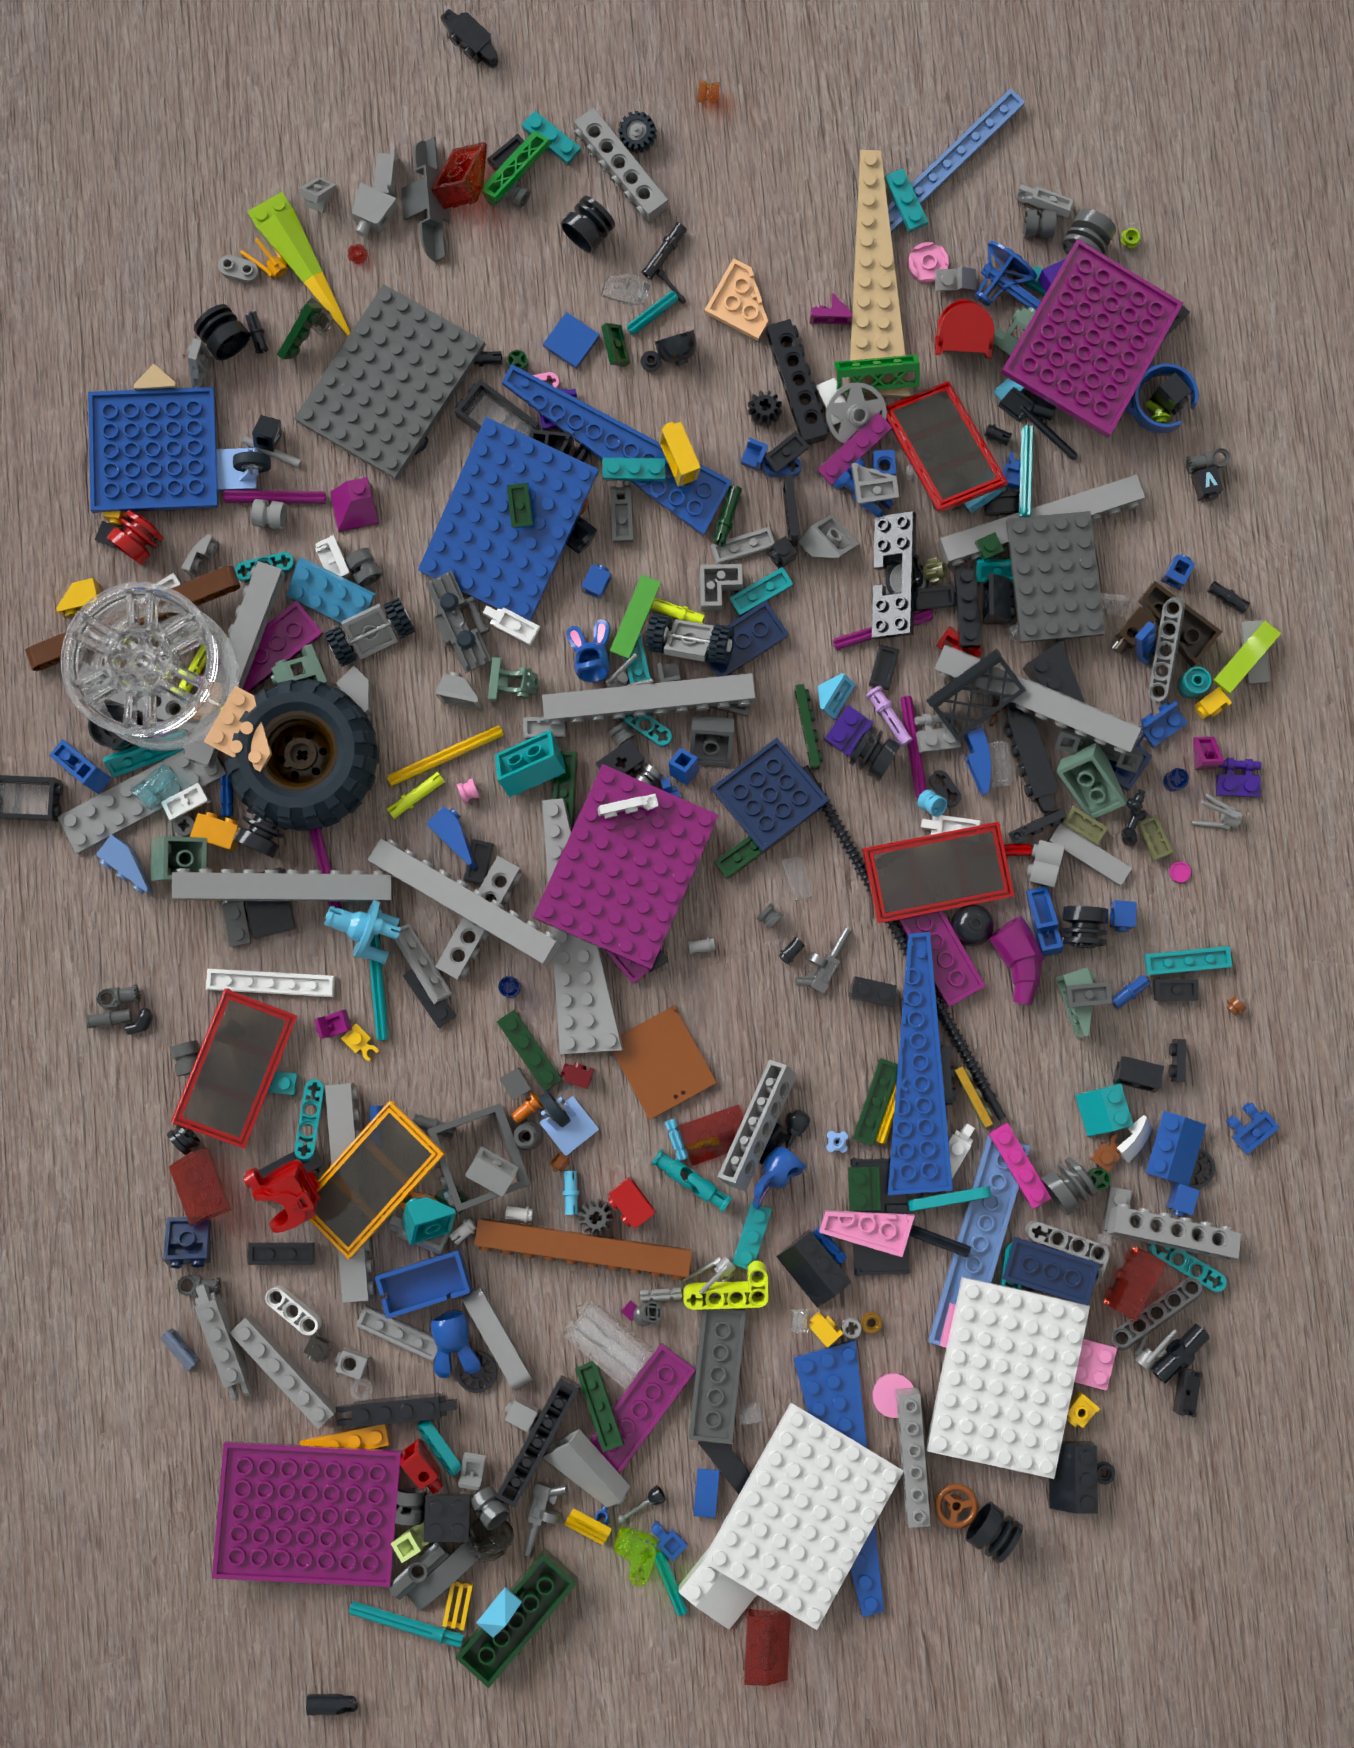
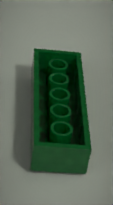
M544 1548L510 1589L513 1594L522 1600V1603L507 1625L494 1637L479 1626L458 1650L456 1659L489 1688L574 1588L578 1577Z

